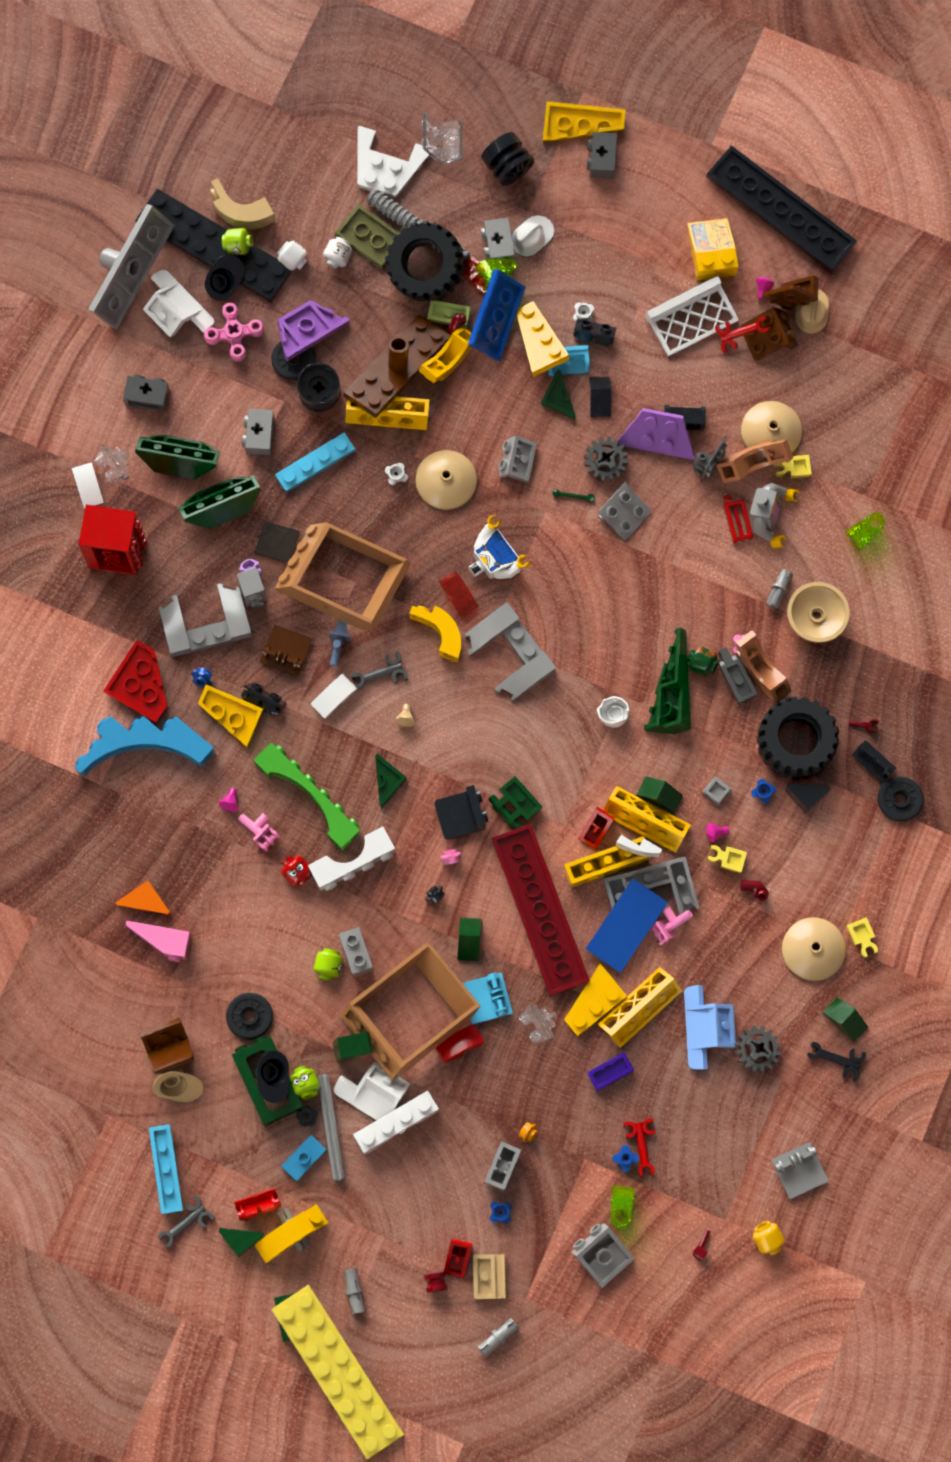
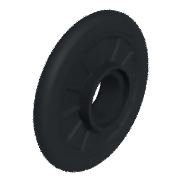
M280 341L272 352L271 361L273 368L280 376L296 380L304 367L316 362L315 351L313 347H310L298 355V362L291 363L285 360L282 342Z
M904 776L892 777L886 780L879 789V807L892 820L908 821L917 816L922 809L924 802L922 790L910 778ZM899 793L906 796V803L898 804L895 801V795Z
M256 993L238 995L230 1002L226 1011V1022L229 1029L236 1036L243 1039H255L262 1036L268 1031L273 1020L271 1005L263 996ZM247 1010L255 1012V1019L251 1022H247L243 1018Z

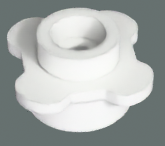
M576 303L573 320L576 322L577 319H586L592 322L594 306L587 303Z
M397 463L385 468L390 485H395L400 481H407L408 476L404 472V464Z

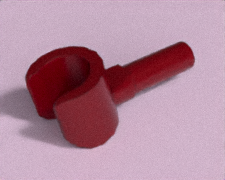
M872 719L868 722L849 720V725L865 728L869 733L878 731V729L871 727V723H879L877 719Z
M705 1229L699 1245L693 1251V1256L699 1261H702L708 1253L703 1248L710 1234V1231Z

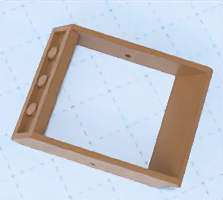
M327 522L312 524L306 529L304 538L297 545V550L288 561V566L279 577V582L275 589L282 594L361 630L376 629L411 563L406 558ZM324 537L389 566L363 615L298 586Z
M428 942L352 1000L340 1016L354 1034L369 1032L373 1050L371 1055L388 1077L394 1080L466 1025L481 1006ZM416 964L458 1018L403 1061L361 1009V1006Z

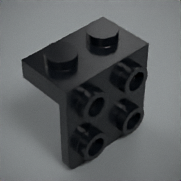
M474 785L466 787V792L435 801V809L446 840L486 829L485 823L488 822L487 813L485 810H481L479 804L483 802L480 790H475Z

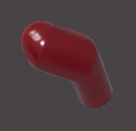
M463 313L454 314L446 332L452 335L453 332L459 329L460 324L464 325L466 323V315Z
M756 880L740 881V891H751L759 901H766L768 899L769 892L762 882Z

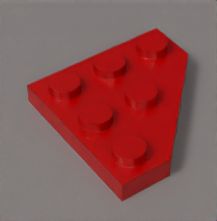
M136 640L103 692L157 725L168 708L155 650Z

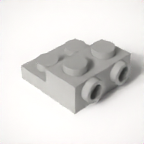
M604 1223L592 1227L590 1230L591 1235L585 1240L583 1238L579 1239L574 1244V1250L572 1251L576 1259L602 1288L635 1259Z

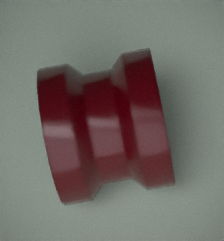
M445 1272L424 1275V1280L428 1285L426 1293L448 1290L447 1285L444 1283Z

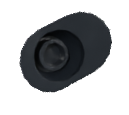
M224 255L214 263L204 281L205 290L212 299L224 301L234 293L244 276L242 261L234 255Z
M275 1050L263 1054L255 1069L259 1093L267 1102H281L285 1099L289 1090L288 1060L281 1052Z

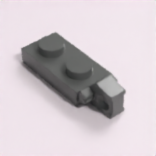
M727 647L719 650L718 655L721 659V662H719L720 670L738 705L757 697L758 694L740 659L736 655L731 657Z

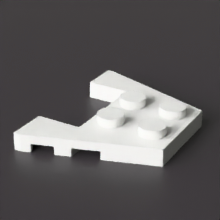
M358 126V187L371 192L374 189H378L379 193H384V196L387 195L396 199L411 181L416 171H419L425 160L432 155L433 149L415 143L409 161L370 150L376 136V131Z

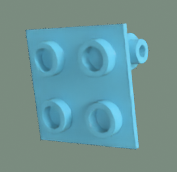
M502 972L498 974L491 973L487 977L462 983L481 1006L472 1017V1024L513 1014Z

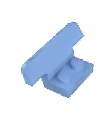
M703 985L687 987L684 991L688 1064L692 1069H708L707 1048L736 1047L734 1046L736 1043L734 1008L732 1004L714 1003L704 1005Z

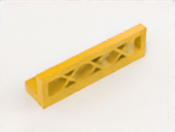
M618 786L612 792L604 808L605 812L615 818L614 821L675 853L691 824ZM616 795H619V796L625 798V800H621V799L617 798ZM636 806H640V807H642L644 810H640V809H638ZM655 816H659V817H661L663 820H659V819H657ZM673 825H676L684 830L680 831L676 829Z
M659 967L606 1015L598 1025L621 1048L676 998L682 990L675 979ZM661 975L665 978L660 984H655V981ZM648 991V995H646L644 998L639 999V996L643 992ZM633 1006L629 1012L623 1013L626 1007ZM617 1020V1023L609 1029L607 1027L611 1021Z

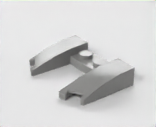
M217 584L226 621L186 631L177 595L171 597L172 602L164 609L159 607L171 657L252 637L239 587H236V590L224 588V584Z
M507 602L467 632L465 638L470 637L472 648L468 649V655L472 656L499 636L503 635L525 665L496 686L494 690L499 694L502 689L513 694L511 700L514 701L556 672V667L546 653L542 652Z
M680 857L603 879L611 909L632 878L648 889L670 883L679 915L690 910L692 907L700 908L686 857Z

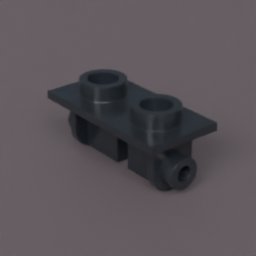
M577 319L573 337H577V340L591 342L592 336H595L596 344L609 346L613 345L617 328L609 324H598L586 319Z
M254 682L245 685L244 688L248 689V691L244 690L241 694L244 701L258 706L260 701L263 702L261 708L271 716H278L281 712V709L278 707L286 704V702L281 700L282 697L273 692L268 693L263 690V686Z
M866 740L852 754L859 763L882 783L896 769L892 763Z

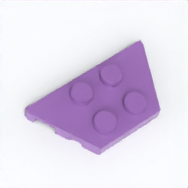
M311 300L279 318L278 328L285 360H291L349 325V318L345 316L341 318L333 314V310L321 307L318 303Z
M643 408L638 413L636 419L629 424L622 436L618 438L617 445L694 460L695 453L690 443V436L686 429L684 416Z

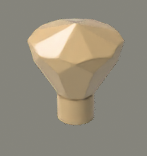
M403 705L402 712L395 719V723L398 726H414L415 720L411 714V705Z

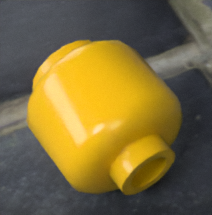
M765 1221L755 1227L753 1239L761 1253L775 1255L782 1250L781 1246L784 1244L785 1239L776 1223Z

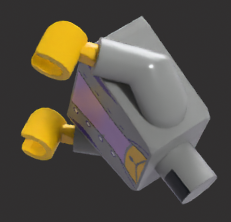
M769 483L763 489L757 488L750 510L752 529L757 535L766 541H770L772 548H783L784 546L781 542L786 541V537L784 535L774 536L773 533L783 501L782 497L786 501L797 502L798 500H795L793 495L800 492L796 489H786L777 484Z

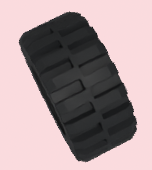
M422 221L421 224L411 223L408 228L404 226L400 229L401 233L398 236L396 234L393 236L392 240L394 241L392 245L388 244L387 247L389 253L388 256H385V262L388 266L386 267V272L390 276V281L404 295L417 301L423 302V300L430 302L437 298L440 300L445 298L446 293L449 292L451 294L455 290L453 287L456 283L459 285L462 280L460 278L461 273L464 274L465 271L463 266L465 255L462 253L463 248L450 231L437 223L431 224L428 221ZM431 243L436 245L443 254L442 267L433 278L425 281L418 280L408 270V258L417 246Z
M797 696L790 697L787 701L785 699L779 701L776 706L773 705L765 714L758 729V751L764 757L763 762L765 765L769 764L772 767L771 771L775 774L777 771L782 773L781 777L784 778L792 776L793 780H800L801 777L808 779L814 774L818 775L829 765L839 745V727L835 726V717L828 714L830 710L826 706L824 708L820 707L819 701H808L809 697L797 699ZM801 721L808 724L816 733V748L810 754L804 756L793 755L787 752L780 744L778 738L779 731L785 723Z

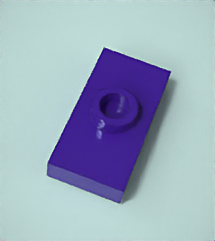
M623 1052L586 1074L598 1092L635 1070Z

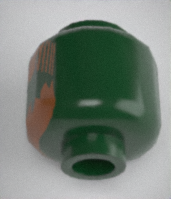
M703 646L698 647L696 650L692 649L687 657L689 669L703 677L709 674L713 675L719 665L717 653Z

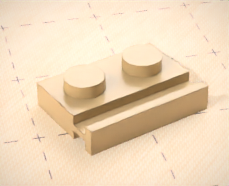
M504 1254L473 1255L474 1299H506Z

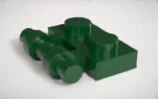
M516 776L499 789L503 795L500 800L495 795L488 799L493 805L492 808L499 812L505 818L504 822L508 826L511 825L513 829L522 826L517 821L520 816L527 822L543 808ZM508 802L516 809L512 814L505 807V804Z

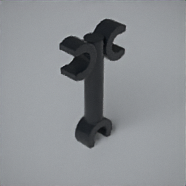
M816 1042L810 1044V1046L817 1049V1053H808V1058L816 1059L820 1057L846 1066L847 1068L843 1071L842 1077L845 1078L848 1071H852L854 1073L853 1081L856 1082L858 1080V1069L860 1062L866 1057V1052H862L860 1058H855V1049L852 1048L849 1051V1058L823 1050L820 1044Z

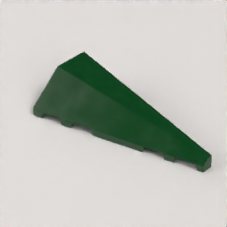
M681 627L675 629V642L668 650L671 654L668 663H664L655 691V694H657L654 707L650 706L649 713H651L648 724L644 725V730L647 732L677 734L691 729L686 630Z

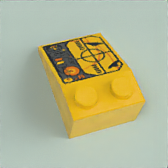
M728 219L688 223L696 281L712 279L716 276L719 278L736 276L738 261Z

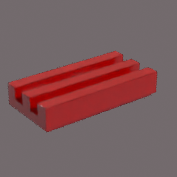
M744 499L724 503L723 506L733 544L738 541L753 540L754 537ZM737 505L741 507L747 535L743 533ZM729 507L733 509L739 536H736Z

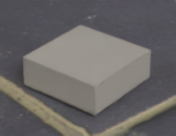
M715 776L703 790L702 794L719 806L729 794L731 788Z

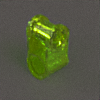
M508 257L484 259L477 264L476 271L488 286L494 269L500 270L512 278V273L516 269L517 263Z
M872 513L861 522L853 525L845 534L852 538L856 548L859 550L882 532L885 518L880 513ZM878 521L880 527L874 528L870 525V522Z
M612 1186L610 1222L615 1228H624L630 1222L634 1201V1187ZM619 1212L622 1213L623 1217H626L622 1223H619L618 1218H615Z

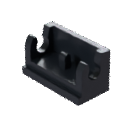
M665 404L664 412L684 416L687 430L704 431L706 406L686 408L669 407V405Z

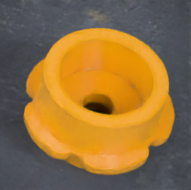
M527 1122L522 1127L519 1137L523 1139V1142H532L538 1134L536 1124L532 1125Z

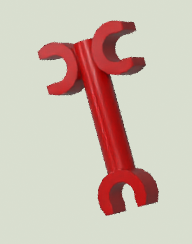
M760 317L756 323L731 331L732 326L729 321L725 322V331L720 329V325H716L715 331L720 335L723 353L728 352L726 348L728 343L732 344L733 350L738 348L737 342L733 340L735 338L756 331H769L770 327L763 328L761 326V322L767 320V317Z
M647 1118L644 1122L633 1123L628 1121L623 1124V1127L630 1126L633 1129L632 1133L625 1134V1138H632L636 1134L641 1162L638 1168L640 1177L643 1176L642 1170L645 1167L650 1169L651 1175H654L655 1172L653 1165L649 1163L645 1134L653 1135L655 1133V1130L650 1131L646 1128L647 1123L654 1122L652 1118Z

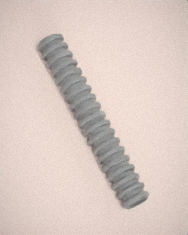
M374 189L367 198L368 205L372 204L374 209L377 208L378 212L382 211V214L387 215L389 219L392 218L393 222L397 221V225H402V228L404 226L408 228L414 222L421 224L424 221L419 220L418 216L414 217V214L409 213V210H404L403 206L399 207V203H394L393 199L389 200V197L387 195L384 196L382 192L379 193L378 189ZM427 243L428 246H433L434 250L438 249V253H442L436 245ZM465 248L462 251L463 255H465L463 266L470 258V252H465Z

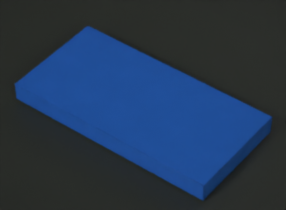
M494 269L467 345L494 361H500L526 286L502 271Z
M632 878L585 949L621 973L668 902Z

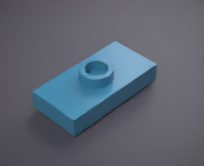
M310 1135L281 1167L298 1181L327 1149Z

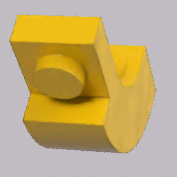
M464 326L453 332L444 347L434 357L422 364L418 371L433 383L438 380L442 382L471 351L472 347L467 345L471 332Z
M412 606L409 613L410 619L434 628L440 635L442 643L439 649V656L458 663L461 655V636L453 618L437 606L434 607L432 613L426 607Z
M316 1204L273 1230L254 1246L265 1263H268L303 1238L325 1226L328 1221Z

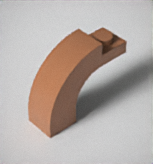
M787 439L776 442L771 440L734 453L719 462L717 467L723 483L740 480L747 474L762 467L788 462L793 459V455Z
M750 631L736 642L738 648L736 653L755 683L772 701L777 703L792 691L787 678L773 666L765 655L759 639L753 631Z

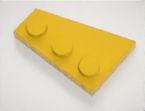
M205 685L198 704L248 748L264 709L209 685Z
M601 963L564 1019L565 1023L577 1037L627 997Z

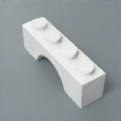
M384 827L364 836V849L355 860L348 863H339L325 856L308 865L320 891L324 889L329 891L337 886V882L343 879L348 881L354 878L356 872L363 870V872L368 871L375 866L374 863L381 860L384 862L392 858L393 853H395V847Z
M426 1091L356 1132L353 1136L363 1154L366 1155L407 1128L439 1112V1108L429 1091Z

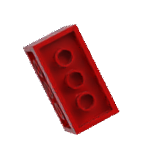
M86 504L78 545L88 568L137 575L138 569H142L143 557H141L142 549L145 550L147 538L145 537L143 526L140 525L141 520L138 519L135 511Z

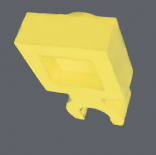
M809 455L793 456V459L788 461V463L774 464V467L781 466L783 468V471L776 472V477H783L786 473H790L791 479L811 477L812 475Z
M711 846L710 850L716 851L717 856H708L707 860L709 862L721 861L720 868L741 874L747 852L728 846L724 852L718 846Z
M867 917L846 926L854 946L861 944V955L864 958L868 956L866 953V948L868 947L873 950L874 954L878 952L877 946L870 941L875 935Z

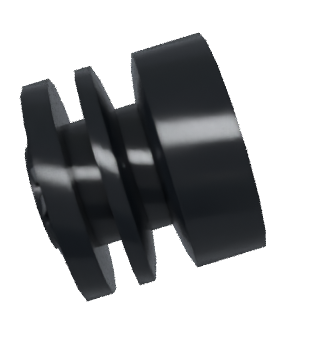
M514 132L505 133L495 139L481 155V160L488 169L494 170L493 174L495 178H498V182L502 186L510 185L523 177L535 162L534 157L529 154V151L526 148H522V142Z
M312 363L304 367L299 373L297 389L299 398L305 407L315 412H325L336 405L341 395L340 381L336 371L331 366L324 363ZM318 386H322V390L320 393H317L316 389H318Z

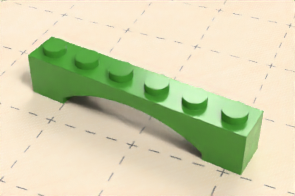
M270 743L253 760L254 764L269 779L272 776L279 777L304 790L317 803L327 820L330 829L327 832V837L343 852L360 835V830L358 829L360 825L353 818L348 819L344 815L345 810L338 803L334 805L329 800L331 798L324 789L319 790L314 785L316 783L309 774L304 775L300 771V765L295 760H288L285 757L287 753L281 746L277 745L275 747Z

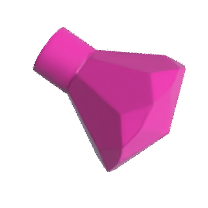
M768 277L757 278V298L764 299L762 297L763 292L769 291L775 282Z
M229 789L228 795L219 802L221 809L228 812H236L238 810L237 790Z
M708 823L706 826V836L710 843L716 842L723 835H729L728 826L719 827L712 823Z

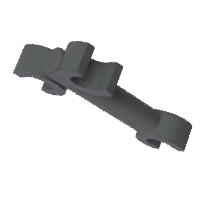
M396 652L397 659L395 661H391L388 655L385 656L388 667L364 675L357 672L351 675L352 679L359 678L361 680L359 684L355 685L357 690L363 688L366 682L392 674L394 684H397L396 676L399 674L404 676L405 681L408 680L407 672L402 669L400 663V653Z
M193 1196L197 1201L196 1206L190 1207L187 1202L185 1203V1207L193 1212L169 1232L163 1231L158 1235L159 1239L166 1235L169 1236L170 1240L165 1245L166 1248L171 1247L174 1243V1238L195 1220L198 1219L200 1226L205 1228L206 1225L202 1220L204 1216H209L212 1220L215 1219L214 1215L206 1211L201 1205V1199L198 1196Z

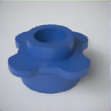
M198 668L192 671L191 675L194 678L192 682L201 687L205 685L212 686V673L208 669Z
M760 779L757 782V787L752 790L751 795L754 798L761 799L762 803L767 804L770 802L771 795L776 792V787L764 779Z
M627 1145L622 1146L621 1151L613 1156L614 1163H618L625 1172L629 1171L630 1166L639 1160L638 1155L633 1154Z
M497 1201L491 1203L492 1215L489 1217L492 1223L500 1221L508 1224L511 1221L509 1216L512 1209L509 1202L504 1204L498 1203Z

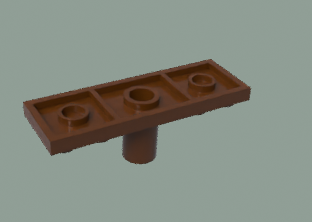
M418 314L398 336H394L389 340L388 347L344 391V397L377 418L420 373L418 370L421 365L434 357L444 347L451 335Z

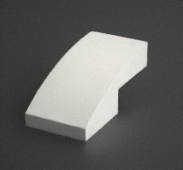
M92 462L72 468L83 507L85 508L86 504L98 505L104 503Z
M341 674L311 705L326 719L357 690V687L344 674Z
M621 835L616 843L617 847L640 856L659 857L662 851L661 848L646 839H643L639 846Z

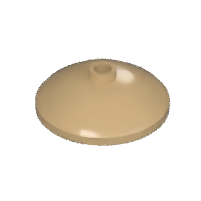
M766 401L755 405L746 413L741 425V436L747 448L771 440L776 442L787 439L793 453L802 438V424L796 412L789 406L781 402ZM770 424H775L777 428H771Z
M441 450L430 454L421 462L416 472V488L419 495L427 504L441 510L456 509L467 503L473 496L477 485V475L471 461L464 455L451 450ZM448 473L450 477L444 478L442 475Z
M811 582L805 584L793 593L788 603L787 617L791 628L798 636L809 642L825 643L837 638L844 631L849 621L850 610L845 596L839 589L828 583ZM815 613L819 614V615H820V618H819V619H815V618L813 617V614H815Z
M806 918L792 925L785 934L782 943V955L785 964L793 974L804 980L821 981L831 977L840 969L845 959L846 945L841 932L832 923L821 918ZM812 944H818L819 950H813Z

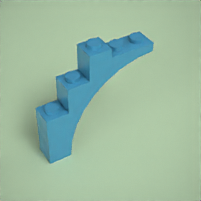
M109 716L107 719L101 720L97 726L96 732L101 737L100 740L96 739L90 745V751L78 758L75 763V770L84 777L95 766L106 759L137 749H160L174 752L188 758L202 768L215 753L213 746L177 716L166 721L162 727L163 731L158 729L144 716L133 721L130 725V731L113 717Z

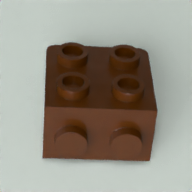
M813 275L782 283L781 288L763 292L762 297L768 300L769 303L776 304L784 310H791L799 305L807 306L811 302L818 301L819 278Z
M776 307L770 308L741 325L742 328L756 323L760 317H767V320L761 322V326L763 328L770 327L769 331H756L744 335L754 360L759 361L783 347L793 349L798 346L796 341L797 335L788 323L790 321L786 311Z
M180 1017L139 1033L154 1074L165 1073L177 1066L186 1065L194 1059Z

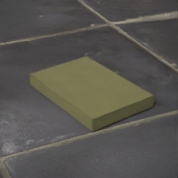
M358 204L335 231L334 236L347 240L354 251L382 270L387 265L385 256H388L389 253L387 251L388 244L392 245L394 241L392 240L395 234L398 236L400 233Z

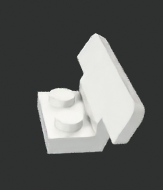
M161 270L152 275L151 279L161 289L154 293L143 310L169 337H174L184 322L192 320L203 333L213 326V317L168 271Z
M374 1061L359 1085L354 1084L341 1075L334 1087V1093L375 1120H378L395 1110L411 1084L401 1077L391 1080L381 1066Z

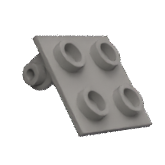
M624 483L598 511L600 514L598 518L602 522L606 521L626 541L652 511Z
M810 1142L771 1160L789 1199L828 1182L816 1156L818 1155L817 1151Z

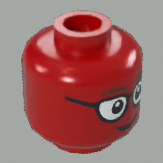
M290 855L282 862L284 867L281 869V875L291 886L298 885L300 887L312 877L308 867L309 864L301 855L294 858Z

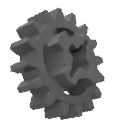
M600 437L599 443L594 440L592 441L593 448L587 446L586 451L589 454H584V459L588 460L584 462V467H590L587 473H594L593 479H597L600 476L601 482H604L605 478H608L611 482L613 476L620 478L619 471L625 472L626 468L622 465H628V460L624 459L628 456V453L622 452L624 445L618 446L617 439L612 443L610 437L607 438V441ZM596 453L598 459L593 463L592 456ZM603 456H604L605 458H608V457H609V458H610L609 462H607V461H603V462H602ZM617 456H619L620 459L618 466H616V463L614 462Z
M756 1026L751 1027V1032L749 1029H745L743 1031L745 1036L740 1034L737 1037L741 1042L734 1044V1046L739 1048L734 1054L741 1057L737 1062H744V1069L750 1066L753 1073L757 1068L760 1073L764 1072L765 1067L770 1070L772 1068L771 1063H778L775 1057L781 1055V1052L777 1051L781 1044H776L775 1042L778 1036L772 1037L771 1029L768 1032H764V1026H761L759 1030H757ZM755 1035L761 1036V1038L757 1040L750 1037ZM757 1045L760 1046L759 1053L755 1052ZM757 1059H762L763 1061L765 1060L766 1062H764V1063H755V1060H757Z

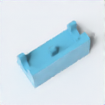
M588 345L564 347L570 360L548 370L549 376H555L558 369L562 375L589 373Z

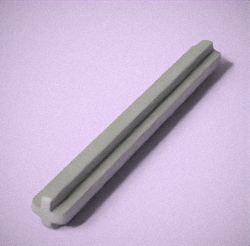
M323 1074L317 1078L320 1083L319 1093L332 1176L334 1181L344 1180L345 1176L328 1074Z

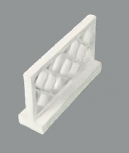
M718 276L647 311L644 315L647 323H650L667 357L716 333L715 326L717 323L722 324L720 325L721 330L726 328L725 322L718 320L721 310L729 312L732 318L729 320L731 325L739 321L720 285L721 281ZM717 291L721 297L720 305L709 302L711 294ZM693 303L705 304L702 314L691 311ZM708 305L718 308L716 319L705 315ZM677 311L687 313L685 323L673 320ZM690 314L701 318L698 327L687 324ZM703 319L714 322L712 330L701 329ZM660 320L670 322L667 332L659 330L656 322ZM672 323L683 326L681 336L669 333ZM686 328L697 331L694 339L683 338ZM668 336L679 340L677 347L672 350L666 344Z

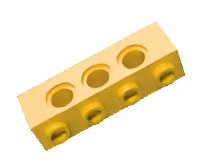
M396 397L377 418L347 399L346 423L427 430L429 399Z
M643 836L632 841L640 846L645 837ZM615 846L566 863L563 869L570 888L650 861L651 857L636 855Z

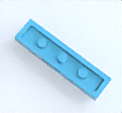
M342 433L276 473L275 477L284 491L288 493L355 452V448L346 434Z
M171 1125L149 1128L161 1214L183 1211Z

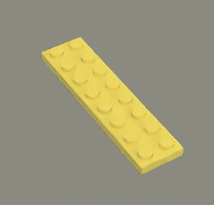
M309 1285L272 1308L273 1313L366 1459H369L404 1435Z

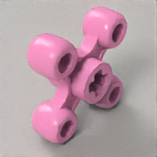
M227 303L222 308V314L227 320L225 327L222 329L208 328L204 332V339L209 345H216L222 340L228 341L231 344V359L235 362H241L246 357V350L241 344L243 338L246 336L261 337L264 333V325L260 320H252L249 324L242 325L237 321V306L233 303Z

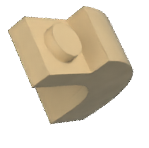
M218 178L211 181L212 189L210 193L214 199V210L226 223L237 228L258 229L275 222L274 212L265 197L251 204H238L228 197Z

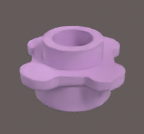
M254 559L243 561L239 568L241 572L256 567L259 574L262 572L258 568L259 562Z

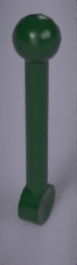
M558 489L552 491L554 497L565 496L585 499L589 503H592L595 499L593 494L586 496L560 492Z

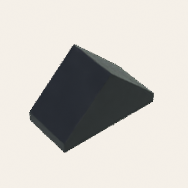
M589 377L590 417H611L610 377Z
M788 783L785 792L806 813L828 794L830 786Z

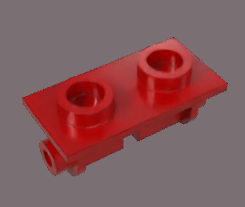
M275 1188L234 1202L239 1220L244 1219V1221L258 1216V1212L262 1211L264 1214L272 1210H278L277 1207L281 1206Z

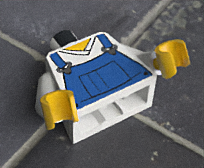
M492 515L488 518V524L479 533L474 545V558L477 562L468 568L474 577L485 572L490 579L494 577L496 579H510L522 571L523 567H530L532 562L524 564V559L528 555H520L518 557L498 529H494V527L502 525V520L495 524L493 519L496 515Z

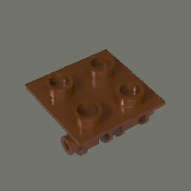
M274 625L268 642L261 651L262 656L259 662L298 677L313 639Z

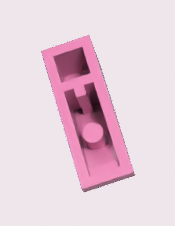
M126 921L128 929L164 956H167L168 960L180 962L181 959H187L191 939L190 932Z

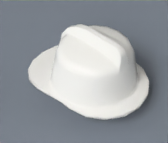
M538 215L532 216L523 222L512 234L514 251L520 256L526 257L536 254L554 235V226L551 221L544 216Z

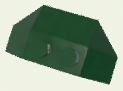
M169 435L140 437L135 448V453L154 472L194 480L216 468L220 457V451L215 450L205 442Z
M254 475L230 478L193 494L178 509L186 523L212 529L247 514L261 488Z

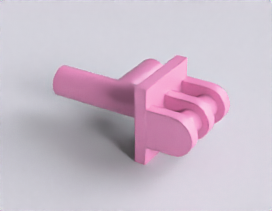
M264 813L255 822L245 814L240 815L238 820L256 835L253 838L254 842L265 852L268 851L267 848L270 845L273 846V841L276 838L279 839L281 837L268 824L261 829L269 819Z
M671 907L663 910L669 923L666 919L655 922L650 931H654V937L659 939L660 942L658 944L660 946L677 937L673 930L693 917L690 910L685 911L678 917H676Z

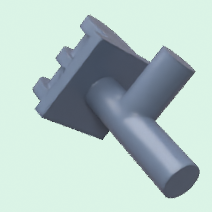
M343 621L337 622L335 631L329 632L330 639L334 640L330 666L338 667L343 642L350 643L351 641L350 634H347V624Z

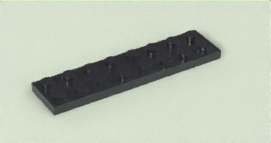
M732 145L706 174V177L831 273L857 243L856 239Z
M155 190L147 204L155 207L175 225L166 240L168 243L211 268L221 256L229 255L222 247V236L225 235L227 229L161 190ZM144 208L142 209V211L140 212V214H139L138 217L136 218L135 222L138 221V219H139L141 213L143 212ZM255 245L250 247L249 252L245 255H234L242 261L244 266V276L240 285L269 302L273 301L292 273L277 258Z

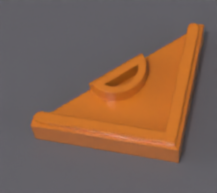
M146 881L115 902L117 906L166 915L170 914L149 881Z

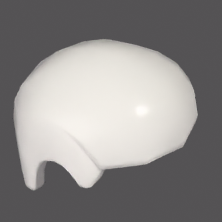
M613 696L603 699L601 705L597 708V712L603 724L616 728L622 726L628 720L630 708L624 699Z

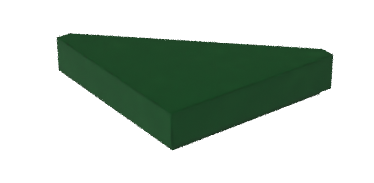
M558 369L541 404L575 420L576 415L561 371Z
M376 754L379 804L383 808L407 780V777L379 754Z

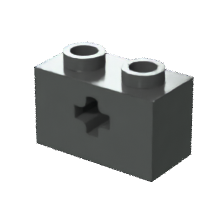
M593 132L592 139H588V151L591 152V158H587L586 170H590L591 178L614 179L617 134Z
M141 375L128 376L123 395L124 404L126 406L165 412L170 391L168 382L159 378H154V380L146 379Z

